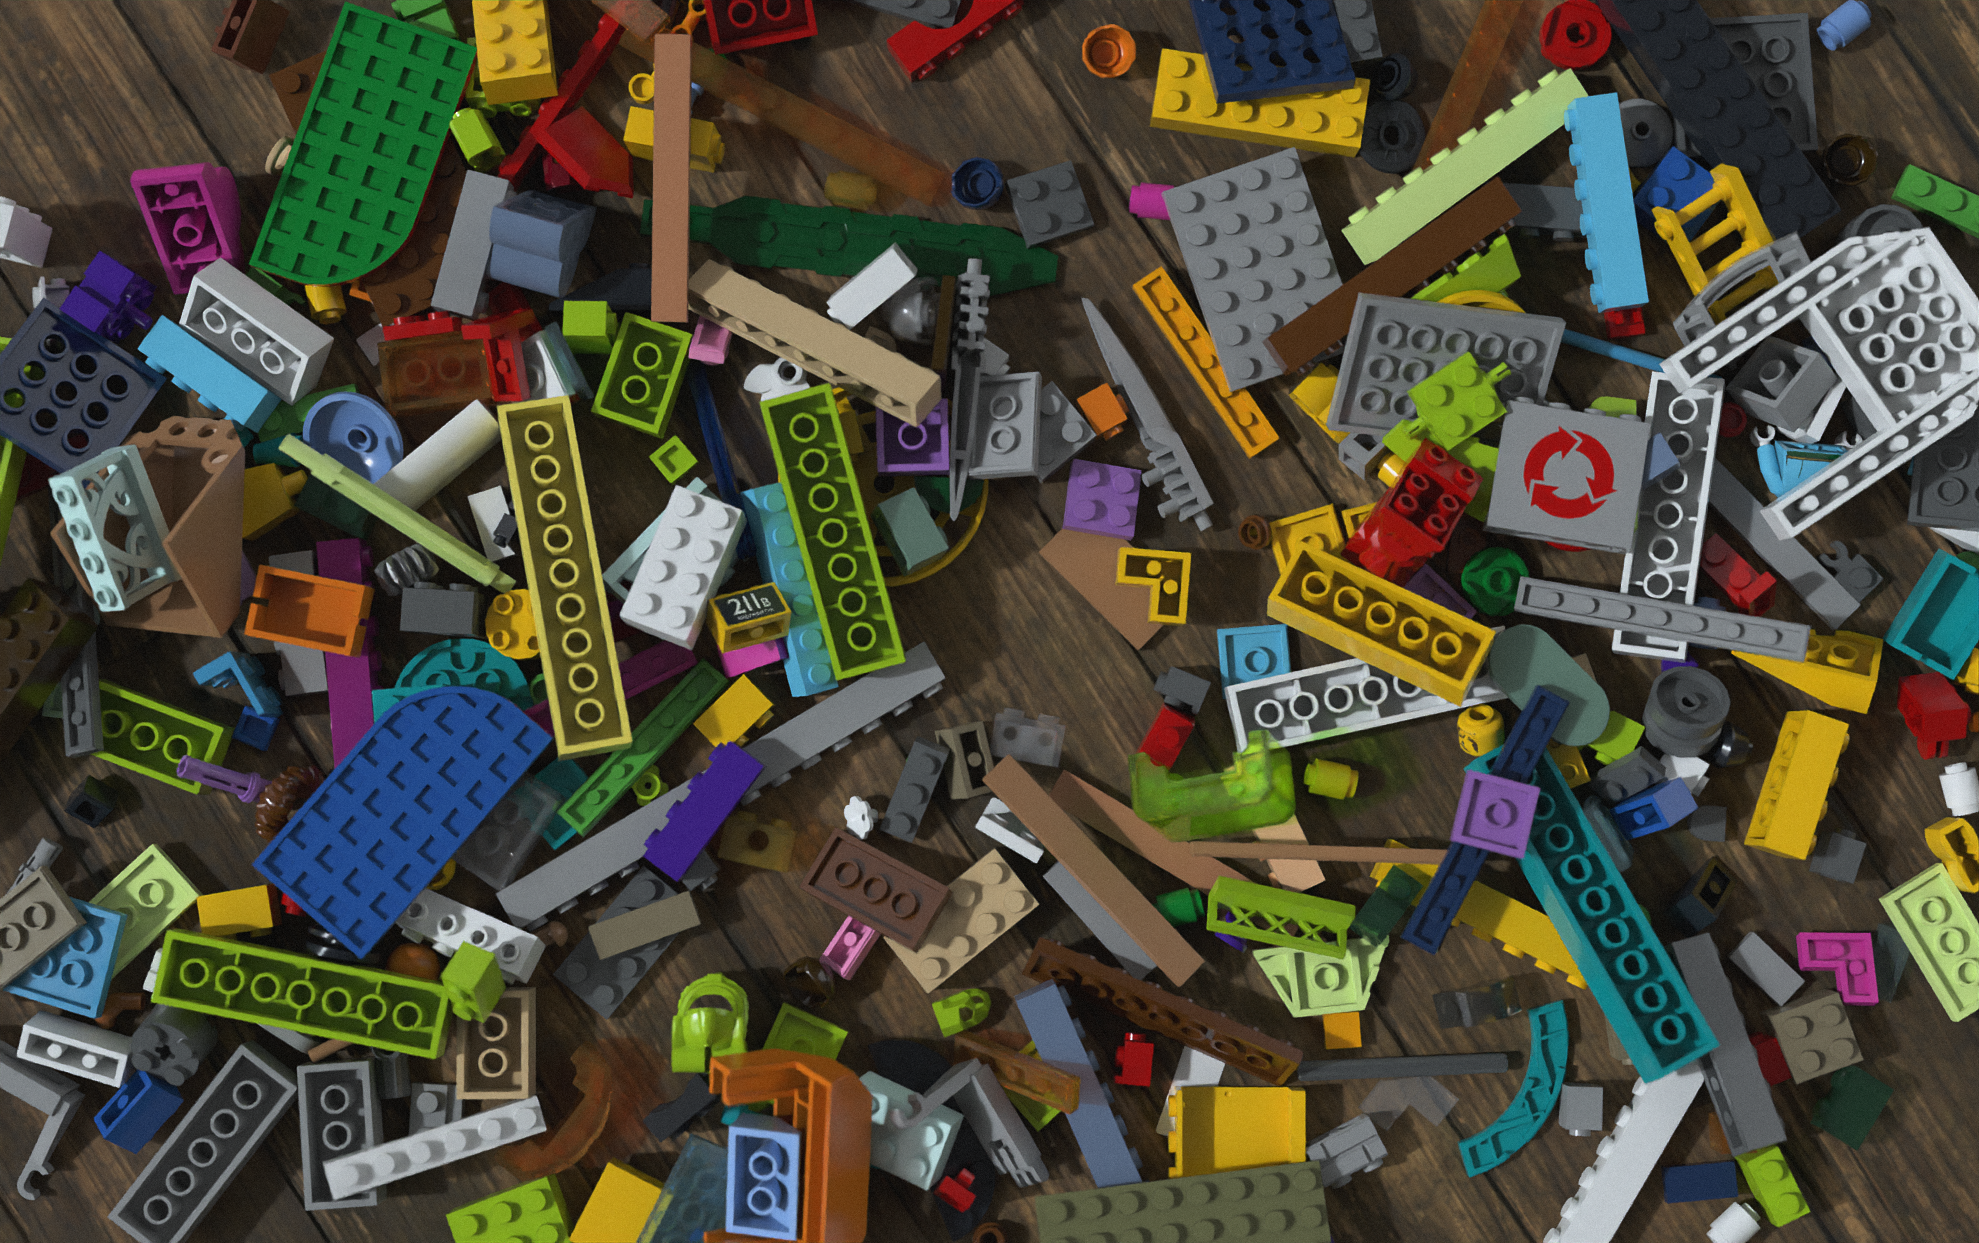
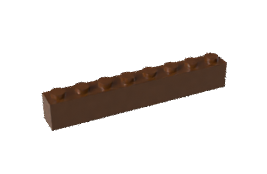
M1496 177L1262 341L1263 345L1285 376L1295 371L1299 377L1316 365L1312 358L1324 351L1326 356H1329L1344 345L1341 338L1349 333L1359 293L1399 298L1410 291L1412 296L1416 295L1430 285L1427 278L1436 271L1443 276L1459 264L1456 257L1465 251L1471 256L1486 246L1488 243L1484 238L1493 231L1500 236L1516 225L1513 217L1521 213L1522 210L1499 177Z

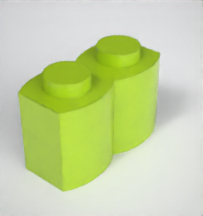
M468 107L453 115V120L450 121L449 127L468 163L474 167L475 171L484 174L499 166L506 157V154L482 112Z

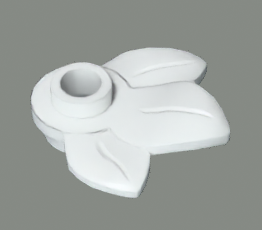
M782 357L778 358L774 364H760L755 367L744 383V389L747 391L762 394L761 401L808 389L810 386L805 381L807 370ZM787 367L796 369V375L791 379H787L783 375Z

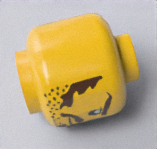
M1477 704L1470 706L1459 715L1457 721L1458 739L1460 747L1466 753L1480 757L1504 744V721L1502 715L1496 709L1486 704Z

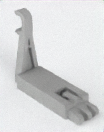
M0 1040V1087L49 1115L33 1152L17 1182V1189L20 1195L28 1200H35L41 1194L39 1189H34L30 1185V1179L35 1170L39 1171L42 1175L54 1171L53 1166L48 1160L85 1095L77 1091L80 1085L48 1066L16 1057L18 1049Z
M977 1058L955 1064L923 1095L919 1093L908 1095V1103L913 1108V1113L909 1118H906L904 1111L900 1109L889 1112L890 1120L896 1128L900 1130L916 1126L953 1095L999 1175L1009 1171L1020 1188L1045 1182L1049 1178V1172L1040 1158L1042 1154L988 1064L981 1065Z

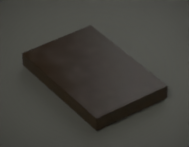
M943 275L931 368L936 375L940 376L941 399H947L957 293V279H955V276Z

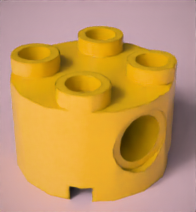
M510 590L496 596L488 609L485 619L486 635L490 645L502 655L517 660L529 661L540 659L529 590Z

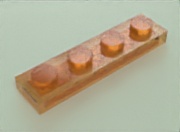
M963 1030L955 1034L953 1066L977 1058L981 1065L988 1064L1001 1086L1070 1115L1079 1109L1081 1077L969 1031Z

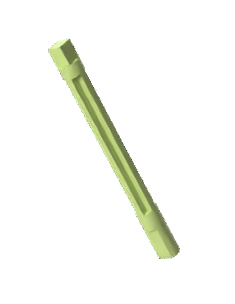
M287 434L280 444L279 450L312 470L311 474L484 586L490 585L504 594L510 591L516 583V580L499 570V565L326 453L321 455L290 434Z

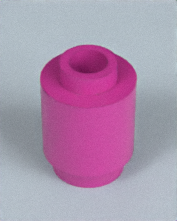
M1141 182L1140 186L1132 185L1129 213L1137 214L1139 218L1170 220L1161 194L1163 191L1174 188V185Z

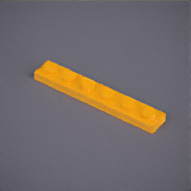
M1160 266L1132 286L1133 290L1248 458L1251 459L1279 440L1280 437L1246 388L1233 392L1229 391L1210 335L1164 268Z

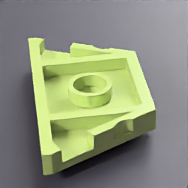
M1389 935L1347 939L1346 955L1343 959L1283 946L1252 949V952L1294 1018L1365 1010L1371 986L1376 980L1380 961L1385 947L1389 943ZM1336 940L1324 941L1325 944L1336 946Z

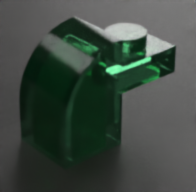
M1393 865L1356 915L1349 928L1378 948L1423 885L1396 865Z

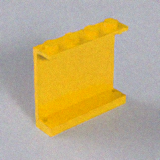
M1175 1086V1095H1169L1168 1116L1175 1117V1131H1168V1152L1175 1153V1167H1168V1179L1306 1162L1305 1090L1302 1087Z

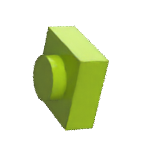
M676 435L649 456L672 485L699 464L697 459Z

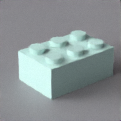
M871 1071L867 1072L859 1079L873 1095L870 1164L928 1190L942 1176L964 1115L944 1105H940L916 1126L900 1130L892 1124L889 1112L900 1109L904 1111L905 1117L909 1118L913 1113V1108L908 1103V1095L916 1092Z

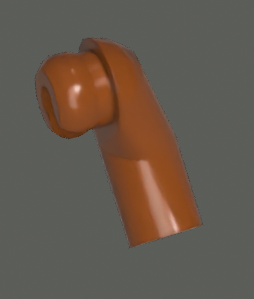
M115 992L110 994L106 998L102 1017L95 1019L98 1027L101 1029L114 1027L117 1016L123 1010H144L146 1004L145 993Z

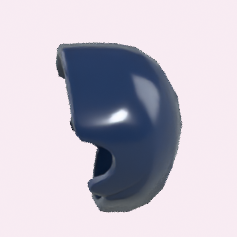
M974 157L963 161L952 174L951 194L967 209L979 211L991 208L1002 195L1004 188L1001 169L990 159Z

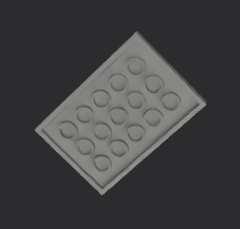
M1295 147L1163 191L1161 194L1230 392L1284 374L1262 341L1342 286ZM1348 334L1341 338L1344 342L1342 347L1329 356H1326L1324 351L1312 358L1313 361L1317 363L1343 354Z
M1359 293L1326 425L1329 430L1385 436L1402 419L1416 420L1419 418L1416 405L1410 398L1407 390L1468 351L1479 368L1486 373L1502 362L1508 366L1504 370L1510 369L1511 375L1494 385L1496 395L1503 406L1507 400L1513 401V398L1516 397L1535 400V405L1542 406L1566 322L1561 317ZM1504 414L1471 436L1478 437L1480 444L1498 448Z

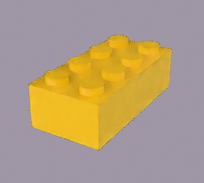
M472 0L480 83L488 105L558 96L547 0Z
M1809 710L1786 712L1744 845L1782 858L1805 860L1806 856L1813 852L1817 836L1814 835L1817 822L1824 818L1827 811L1828 803L1825 801L1828 788L1835 784L1839 769L1835 766L1839 754L1846 750L1849 742V734L1846 733L1849 726L1848 723Z

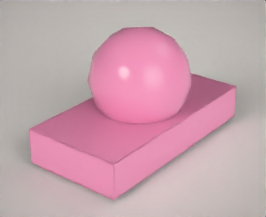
M700 316L690 344L689 358L700 360L708 366L724 364L729 353V344L733 332Z

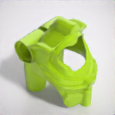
M722 972L707 974V976L687 986L680 994L681 998L677 1008L678 1013L673 1016L672 1071L710 1073L711 1057L748 1052L747 1041H745L749 1016L748 996L742 987L726 978ZM714 994L725 997L729 1001L733 1012L718 1008L690 1009V1007L699 997Z

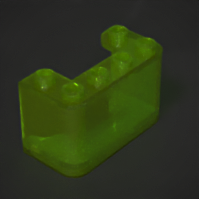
M1266 729L1248 732L1250 742L1247 748L1242 752L1233 753L1235 770L1184 779L1176 773H1168V769L1164 766H1154L1146 752L1128 755L1134 813L1139 819L1170 842H1183L1283 824L1292 818L1296 805L1290 753Z

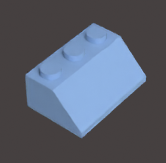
M743 1113L729 1126L726 1232L796 1241L798 1238L801 1132L778 1117Z

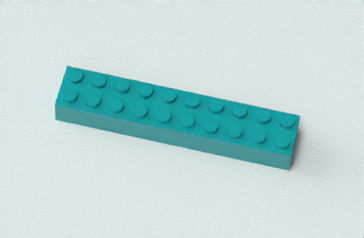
M1503 745L1473 760L1463 768L1465 773L1467 770L1488 774ZM1545 748L1526 785L1540 788L1524 858L1515 859L1642 1080L1647 1084L1669 1075L1720 1046L1553 758L1547 748Z

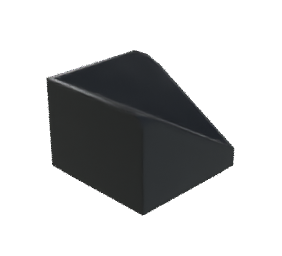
M88 775L70 794L64 812L95 829L114 809L119 792L93 776Z

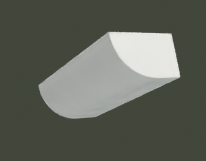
M478 399L474 400L375 482L374 485L416 511L502 440L497 417Z

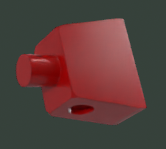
M1163 702L1132 759L1164 776L1171 769L1195 725V718Z

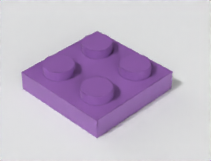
M1073 459L1070 464L1063 529L1132 540L1135 531L1141 470Z
M1467 770L1450 841L1523 859L1540 788Z

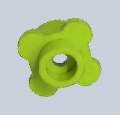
M652 765L631 787L637 796V803L641 806H645L651 803V800L669 792L668 784L663 783L659 776L660 770L655 765ZM647 782L651 783L650 789L645 788Z

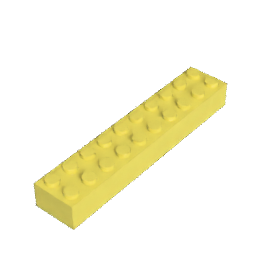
M569 395L497 406L500 433L559 761L629 749L632 745L631 731Z

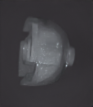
M933 277L912 278L891 295L888 301L883 303L882 317L884 322L888 323V327L895 339L908 346L918 348H932L935 341L931 340L934 333H936L941 293L934 292L933 285L939 284Z

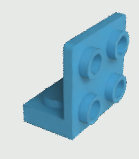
M229 651L193 672L199 685L213 686L214 688L223 686L224 689L240 683L260 717H279L283 714L280 705L283 704L282 699L273 686L268 687L262 676L265 674V669L256 656L251 657L248 653Z

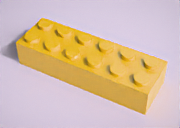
M1162 48L1150 127L1287 148L1295 147V149L1355 158L1361 147L1370 79L1355 77L1354 87L1349 89L1217 104L1204 55ZM1245 63L1236 65L1242 71L1252 70V67Z
M1302 541L1299 542L1268 597L1267 616L1459 707L1464 702L1492 648L1496 631Z

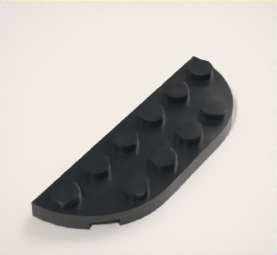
M885 1039L868 1044V1049L880 1076L920 1095H923L952 1067L934 1049L911 1040ZM953 1095L941 1104L963 1114ZM965 1116L963 1117L940 1180L930 1187L953 1242L965 1236L980 1222L991 1203L995 1187V1166ZM965 1168L976 1176L967 1189L976 1198L970 1207L961 1213L935 1195L933 1191L944 1177L948 1176L954 1180L959 1171Z

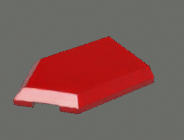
M581 106L544 129L537 136L536 140L584 189L596 192L603 189L618 192V196L633 198V156L585 107Z

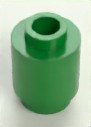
M1188 888L1157 895L1155 896L1156 903L1152 904L1173 928L1197 922V918L1205 916L1198 889L1189 891Z

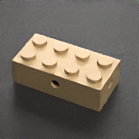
M993 848L946 886L953 891V894L917 954L884 936L889 946L927 993H930L1039 905L1036 898L996 848Z

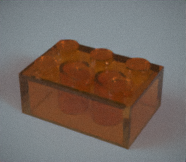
M462 331L377 343L385 409L395 418L466 408L476 399L485 405L499 403L495 402L483 339H463Z

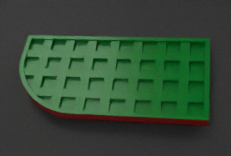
M345 1L249 265L302 285L331 287L366 278L390 263L408 244L416 230L452 131L449 123L453 120V115L460 109L478 59L477 47Z

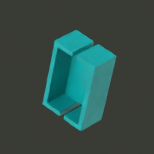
M1938 548L1882 639L1896 649L1918 661L1920 660L1925 665L1954 680L1979 641V570Z

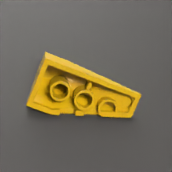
M1810 629L1804 663L1733 650L1731 654L1830 706L1867 714L1877 683L1884 639L1839 630L1835 631L1834 636L1816 635L1815 630Z

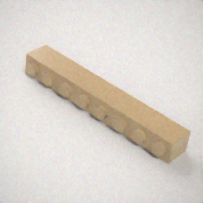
M708 259L689 279V310L915 427L921 424L941 400L940 376L936 375L931 369L921 367L907 360L900 353H893L877 345L872 339L864 338L848 330L843 324L834 323L820 316L815 310L805 308L791 301L787 296L777 294L763 287L758 281L748 279L734 272L726 265H720Z

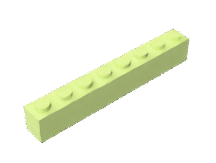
M1571 68L1559 74L1556 69L1550 71L1538 80L1539 88L1532 93L1528 88L1511 99L1514 106L1505 112L1502 108L1496 110L1484 119L1487 124L1478 132L1474 127L1457 138L1460 145L1451 151L1448 147L1442 149L1430 158L1433 163L1424 171L1421 167H1418L1402 179L1406 184L1395 190L1392 186L1375 198L1378 204L1368 210L1364 206L1349 216L1348 219L1351 223L1341 231L1363 264L1366 265L1377 261L1564 125V111L1568 110L1567 106L1575 98L1588 97V94Z

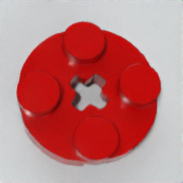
M1567 0L1549 11L1541 24L1539 32L1541 52L1545 59L1550 60L1554 65L1565 70L1569 68L1572 71L1585 70L1593 66L1605 54L1611 41V27L1602 15V10L1588 0ZM1574 27L1580 28L1579 34L1584 36V40H1578L1576 43L1571 42L1566 31H1571Z

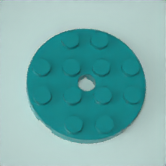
M449 639L427 647L406 665L395 685V688L435 684L472 687L503 696L522 710L534 705L530 695L529 681L520 665L513 658L502 655L490 643L475 639Z

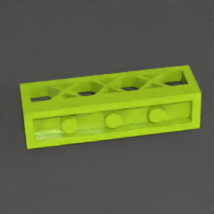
M1219 876L1208 896L1206 930L1343 959L1346 955L1347 929L1355 919V905ZM1217 908L1229 910L1237 920L1232 923L1217 920ZM1254 916L1262 917L1271 927L1267 930L1257 929L1249 919ZM1288 923L1297 925L1305 935L1300 938L1293 937L1285 930L1284 926ZM1321 931L1337 934L1336 946L1325 944L1317 934Z

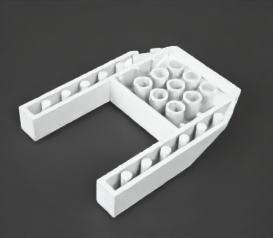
M1930 228L1883 233L1882 235L1867 237L1860 236L1844 240L1659 364L1678 393H1681L1798 316L1875 427L1876 433L1760 510V513L1779 540L1794 537L1971 418L1978 406L1979 300Z

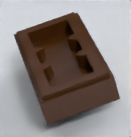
M1464 511L1449 537L1446 573L1462 575L1465 564L1470 557L1486 546L1487 531H1483L1484 522L1468 515Z

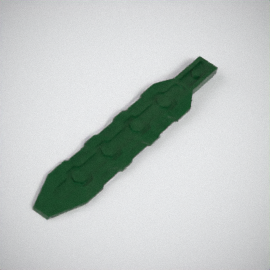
M747 195L714 208L690 205L689 242L709 244L737 265L769 269L777 266L815 271L817 275L841 277L842 275L855 276L896 243L918 269L915 277L905 284L906 286L914 283L941 287L943 275L955 276L958 282V275L967 273L968 259L982 260L981 275L990 276L988 284L990 296L1055 283L1058 256L1039 246L1028 249L1023 238L1001 227L971 223L955 225L923 221L915 216L893 214L891 217L850 212L849 208L827 205L823 208L786 204L781 203L779 199ZM644 199L640 235L644 237H652L653 200Z

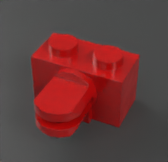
M1940 672L1899 677L1897 708L1904 716L1907 727L1917 737V748L1921 757L1924 760L1934 759L1935 756L1938 758L1948 757L1949 740L1966 738L1967 724L1971 722V710L1968 703L1963 702L1957 694L1955 686L1950 684Z

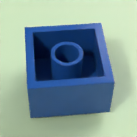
M1673 146L1663 155L1633 195L1636 221L1668 244L1667 240H1664L1655 228L1654 223L1657 220L1652 209L1659 206L1672 210L1674 213L1678 212L1713 188V183L1715 182L1711 173ZM1720 201L1681 226L1689 242Z

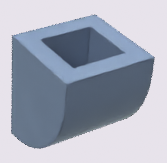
M1661 433L1648 440L1641 482L1643 490L1681 468L1679 460Z

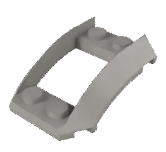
M1795 231L1746 254L1714 277L1673 322L1674 328L1684 346L1716 326L1708 308L1722 294L1744 278L1770 265L1780 283L1811 263L1798 232ZM1797 316V317H1795L1794 319H1792L1791 321H1789L1788 323H1786L1785 325H1783L1782 327H1784V326H1786V325H1788V324H1790V323H1792V322H1794V321H1796V320H1798V319H1800V318ZM1752 347L1724 366H1729L1731 371L1738 368L1736 363Z

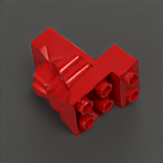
M1424 438L1403 464L1392 485L1354 530L1340 555L1359 568L1403 588L1410 577L1419 567L1425 564L1428 558H1431L1437 551L1441 552L1445 547L1464 509L1474 498L1484 478L1471 467L1464 465L1448 454L1442 447Z

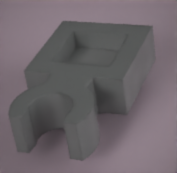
M1834 541L1830 546L1837 553L1835 560H1831L1825 553L1820 554L1817 559L1824 567L1833 568L1836 571L1833 575L1835 580L1860 603L1884 578L1860 554H1856L1850 559L1846 546L1840 541Z

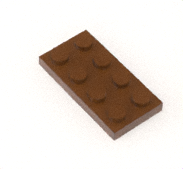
M837 827L833 830L799 886L805 893L916 954L953 894V891L945 885Z

